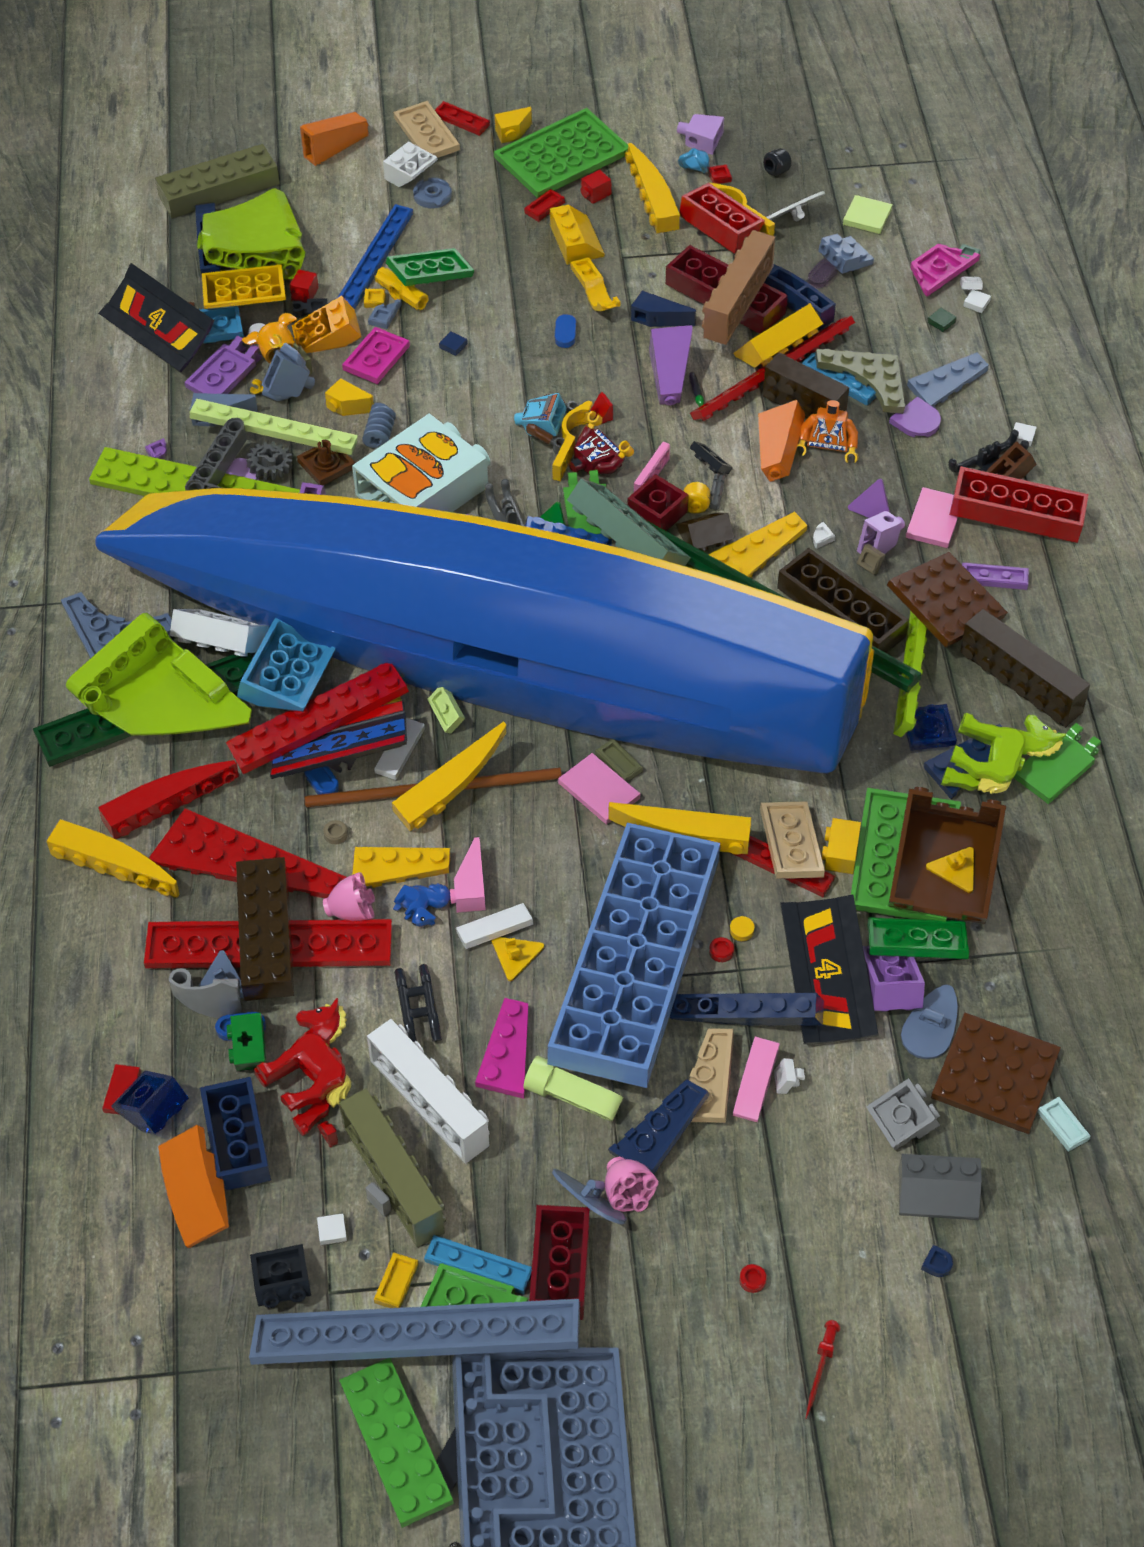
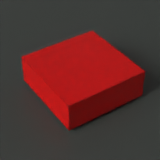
M727 164L708 167V174L712 183L732 182V176Z

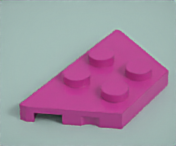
M937 244L913 260L910 269L923 293L928 297L978 262L980 254L974 252L973 256L963 254L962 249ZM962 254V255L968 256V257H970V258L967 259V258L961 257V256H959V255Z

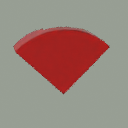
M328 1121L320 1123L318 1129L329 1147L338 1144L337 1132L334 1126L329 1124Z

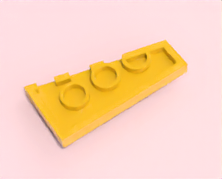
M355 847L352 875L361 872L365 879V886L372 885V888L382 886V883L396 881V883L406 882L407 878L412 877L421 879L447 874L450 867V848Z

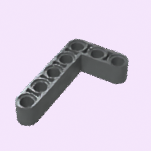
M231 418L224 424L186 483L185 490L222 488L218 484L247 440L242 419Z

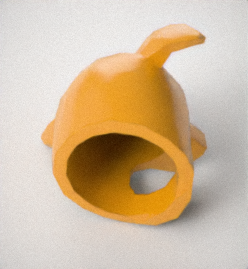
M284 313L279 317L278 322L264 325L259 332L249 333L246 337L242 338V341L247 345L257 344L265 360L271 364L275 355L273 350H280V348H272L269 345V341L278 344V339L273 336L278 334L282 338V343H287L294 348L293 343L295 341L287 326L296 321L297 318L292 314Z

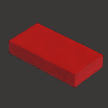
M550 189L526 206L524 213L539 222L550 214V208L559 207L564 204L565 197Z
M115 1064L102 1107L104 1113L129 1116L141 1074L140 1067Z

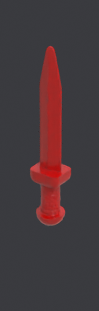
M829 1320L824 1325L826 1328L824 1338L819 1343L817 1354L821 1355L809 1396L805 1419H807L814 1402L826 1357L832 1358L834 1339L836 1333L840 1331V1325L835 1320Z

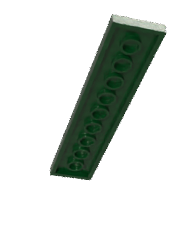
M249 653L248 656L232 654L205 665L225 682L229 690L237 696L240 681L252 658ZM88 708L33 728L34 735L49 767L134 736L123 731L102 716L93 715Z

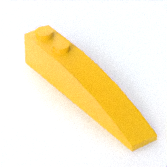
M504 721L392 802L393 812L409 831L414 828H421L433 814H440L446 808V805L477 776L506 735L507 725Z
M609 802V820L626 827L627 823L718 842L720 843L721 852L748 854L751 817Z

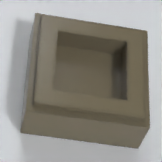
M866 544L863 547L857 564L873 575L877 574L885 554L872 545Z

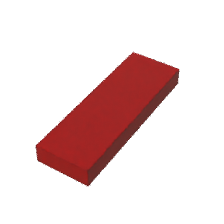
M445 101L435 109L441 120L478 136L490 126V120Z

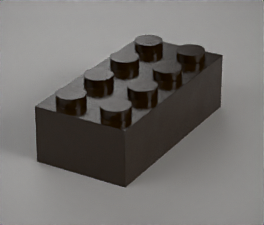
M778 353L765 366L763 397L779 405L797 400L805 412L806 419L811 414H816L818 408H826L827 402L830 400L838 401L840 404L839 410L847 412L848 386L781 353Z

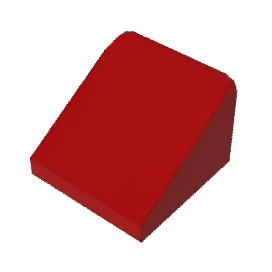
M601 392L590 411L596 413L594 419L600 415L603 424L613 420V404Z

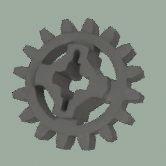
M264 441L262 446L257 443L256 449L251 447L250 453H247V468H250L251 474L256 472V478L264 476V480H267L268 477L275 480L276 476L283 478V473L289 474V469H292V453H289V448L283 449V444L276 446L274 441L271 444H267Z

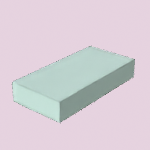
M1060 1097L1038 1108L1037 1113L1068 1152L1090 1139L1089 1133Z

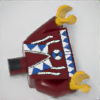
M590 411L587 415L590 423L585 425L574 446V460L569 462L570 469L576 473L583 469L587 474L592 470H598V475L612 474L622 466L625 456L631 457L634 454V449L626 440L622 441L618 448L598 428L594 429L595 426L602 424V417L598 415L593 420L596 413Z

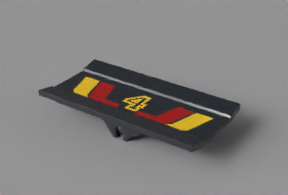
M130 263L124 279L110 301L98 313L180 372L189 365L215 321L132 263Z
M854 895L805 902H781L780 907L795 993H817L824 1000L823 1025L800 1026L803 1044H821L878 1036Z

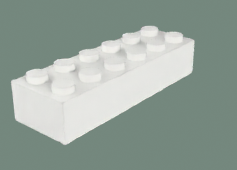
M390 1019L367 1035L370 1061L465 1164L489 1147V1120L482 1110L477 1111L472 1106L469 1096L457 1090L453 1079L449 1075L444 1076L437 1062L433 1058H427L421 1045L417 1041L412 1042L401 1024L397 1025Z

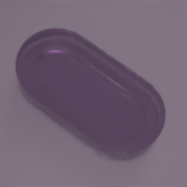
M824 258L809 272L808 283L815 288H822L837 274L838 270Z

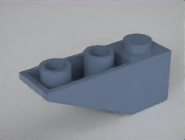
M193 393L191 403L192 408L196 399H201L253 412L258 411L256 395ZM192 419L193 426L217 425L213 423Z

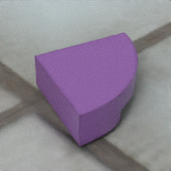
M164 438L145 446L149 457L163 459L167 453Z

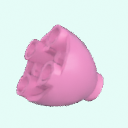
M361 872L350 875L340 881L333 888L328 898L323 899V907L328 917L335 916L342 920L351 921L373 919L375 917L371 903L375 902V897L372 889L366 888L365 879Z
M623 1157L611 1159L607 1164L605 1190L611 1206L615 1210L622 1212L633 1210L641 1212L646 1209L648 1201L654 1195L658 1186L657 1178L640 1162L624 1159Z

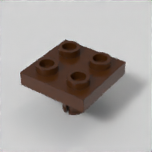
M321 440L322 446L319 441L317 447L297 456V462L318 485H325L352 471V465L355 464L348 454L331 451V442L329 440Z

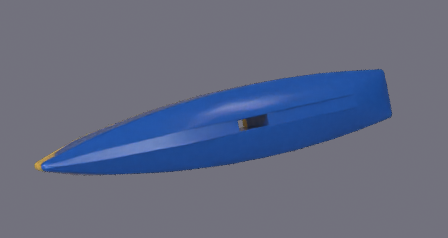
M209 488L149 493L95 538V544L99 551L205 605L238 619L258 625H267L269 628L274 619L277 618L292 626L305 640L330 648L331 646L335 647L336 649L332 657L370 671L384 663L393 664L405 683L430 692H434L438 687H443L450 691L454 699L584 734L666 751L739 763L817 773H831L837 768L861 719L862 709L868 695L874 649H872L873 633L867 627L714 574L630 550L498 520L342 496L243 488Z

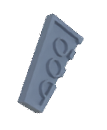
M976 352L908 380L907 386L916 397H919L935 408V405L939 402L943 403L946 401L950 394L953 392L957 393L962 389L963 385L966 383L970 384L987 372L989 365Z

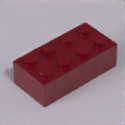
M537 1205L529 1301L579 1299L580 1320H584L590 1228V1209L588 1207Z

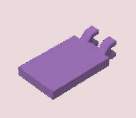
M237 335L229 346L224 343L184 382L186 388L194 393L228 394L256 367V362L262 359V356L257 353L260 350L259 347L253 344L243 354L246 351V347L241 345L244 342Z

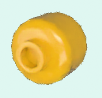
M692 482L684 487L683 491L689 494L688 512H705L709 508L711 495L707 485L701 482Z

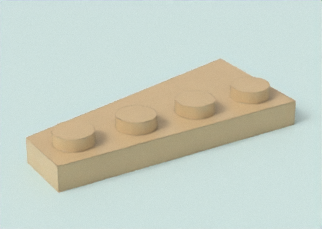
M708 1028L698 1053L697 1063L690 1073L689 1081L707 1090L709 1096L691 1122L726 1123L734 1042L733 1029Z

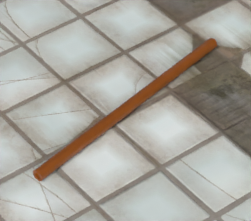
M561 768L475 777L464 790L556 780L562 776ZM418 783L304 796L305 806L315 807L396 798L402 796Z

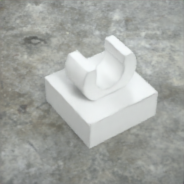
M784 1058L774 1070L777 1093L787 1094L792 1087L800 1085L799 1080L805 1079L804 1069H794L793 1059Z

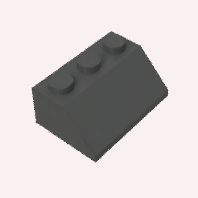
M917 1154L901 1155L899 1164V1215L965 1220L979 1219L981 1158Z

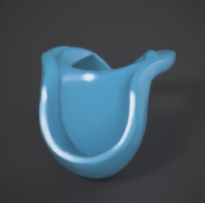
M693 148L679 157L678 164L685 169L689 168L706 173L709 167V156L705 151Z

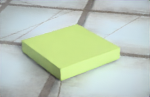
M855 195L843 219V225L880 234L892 210V204Z

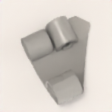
M176 969L169 976L172 994L182 1004L199 1014L220 1018L224 1015L238 1014L242 1011L239 979H213L212 984L194 987L191 974L186 969Z

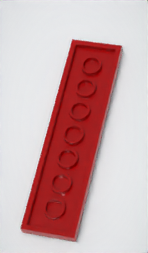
M384 663L309 700L304 711L289 710L241 735L235 736L227 741L226 744L244 775L408 693L409 690L393 664Z

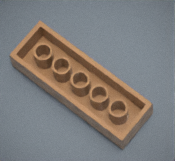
M752 230L749 237H745L741 250H737L733 263L730 262L728 265L727 273L725 276H721L717 289H713L709 302L706 301L703 306L702 313L705 314L702 322V329H704L703 338L727 345L773 268L774 236Z

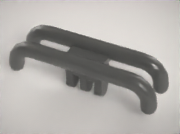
M503 479L501 481L504 496L501 501L502 512L496 502L493 485L487 483L485 485V494L495 520L525 526L512 497L509 480Z

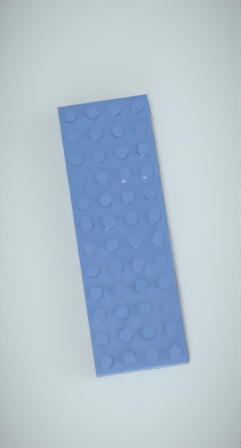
M632 823L626 824L548 1044V1065L647 1088L719 862L720 843Z

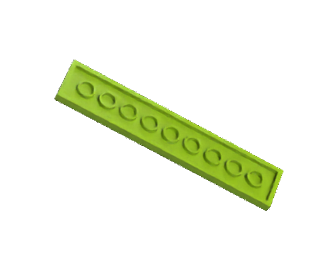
M104 447L89 481L91 485L146 496L149 493L185 491V485L197 467ZM225 473L218 484L222 488L300 493V489Z

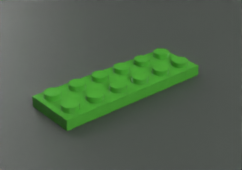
M391 1358L382 1360L340 1379V1384L401 1527L403 1528L453 1505V1498Z

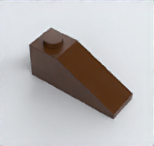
M1016 441L986 472L1022 479L1037 463L1032 455Z

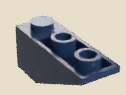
M641 291L631 305V320L648 327L695 326L696 309Z

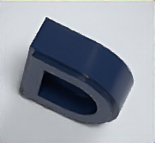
M932 1245L921 1270L935 1277H945L952 1270L953 1258L946 1250Z

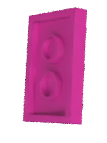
M374 327L342 364L343 371L378 384L410 347V341Z

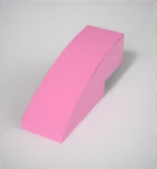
M759 1037L754 1038L736 1099L733 1116L758 1122L778 1056L779 1043Z

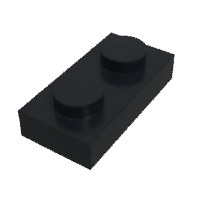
M694 441L690 446V449L696 453L694 456L704 463L706 461L709 464L708 468L714 473L729 474L733 467L707 445Z

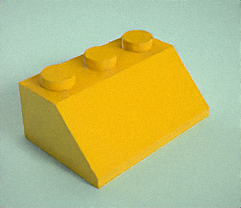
M570 205L550 208V227L567 265L572 261L587 257L591 260L605 257L587 215Z

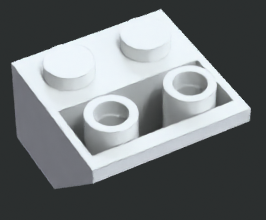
M408 141L383 161L385 180L400 187L412 181L438 159L435 155Z

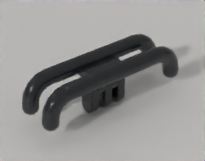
M1012 430L1005 442L1000 444L998 441H995L992 445L989 444L985 448H980L978 455L957 464L956 459H950L948 462L949 469L959 474L960 466L969 468L977 464L980 467L978 470L986 472L999 459L1000 453L1008 450L1017 441L1019 436L1018 430ZM1023 440L1020 445L1028 450L1029 442Z

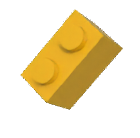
M837 818L832 819L831 827H826L824 841H829L828 846H823L822 860L826 861L825 870L853 874L861 822Z

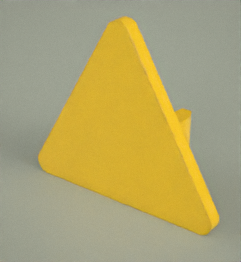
M972 847L927 863L926 869L968 893L973 892L974 849Z
M504 937L491 940L508 981H513L544 949V944L540 942Z

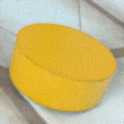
M744 916L734 918L730 924L731 936L737 941L751 939L754 935L755 927L753 921Z

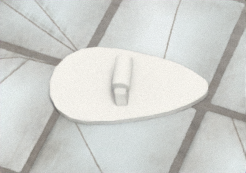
M821 191L766 218L772 220L791 212L793 219L799 221L805 215L801 207L825 195V192Z

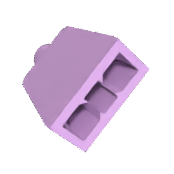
M695 114L692 116L689 124L684 122L678 123L677 133L685 135L686 146L713 155L723 134L724 117Z
M888 511L866 519L857 552L861 554L864 545L870 544L886 554L897 544L900 530L905 527L904 520L901 517H895Z

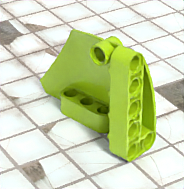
M142 613L71 675L66 682V689L79 699L93 715L102 716L130 735L181 734L250 724L252 710L235 696L225 682L188 649L183 650L169 637L165 628L148 613Z

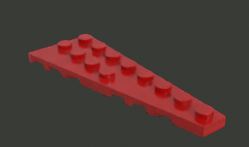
M186 808L149 857L157 865L169 867V870L191 871V874L199 875V873L215 876L217 879L237 882L236 862L285 857L289 892L301 891L319 898H328L333 888L340 881L347 878Z

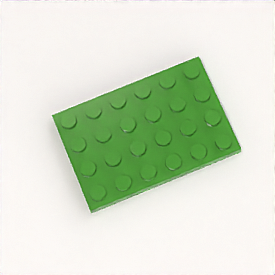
M585 108L494 151V158L534 196L539 198L550 189H559L625 157V152H628V144L588 108Z
M867 788L851 895H854L856 910L910 919L946 921L947 917L888 906L908 794ZM932 798L931 802L933 805H936L937 802L947 803L951 808L956 809L961 807L960 801Z

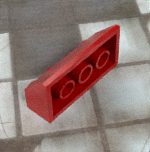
M710 183L683 195L681 198L680 217L734 254L737 250H741L745 237H749L752 230L759 232L765 223L763 218Z

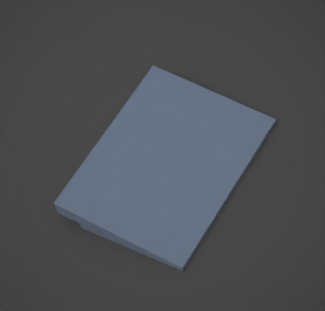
M579 1347L578 1349L454 1355L452 1369L461 1547H636L619 1348Z

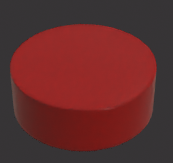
M724 937L715 938L709 946L710 957L716 962L729 961L734 954L733 943Z
M756 1264L745 1266L740 1272L739 1282L741 1287L750 1293L761 1291L766 1284V1272Z

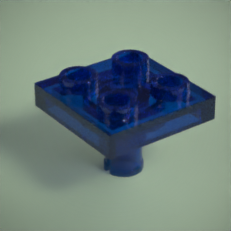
M930 704L924 707H917L915 711L916 724L911 731L906 732L910 750L955 746L957 738L947 704Z

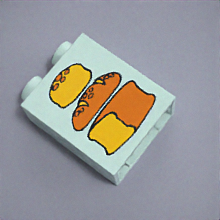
M429 413L352 465L355 494L360 499L454 512L485 490V485L488 483L487 467L490 465V458L483 447L478 444L471 446L463 440L453 424L449 422L443 424Z

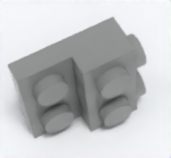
M909 1078L866 1106L894 1150H897L916 1136L920 1139L940 1126L937 1118L940 1117L939 1113L932 1103L927 1106L923 1100L927 1095L919 1083L913 1085Z

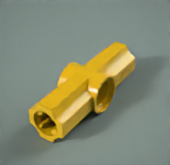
M381 267L378 269L375 275V282L389 290L394 300H403L420 311L426 307L429 301L427 294L416 288L415 285L404 286L388 268Z

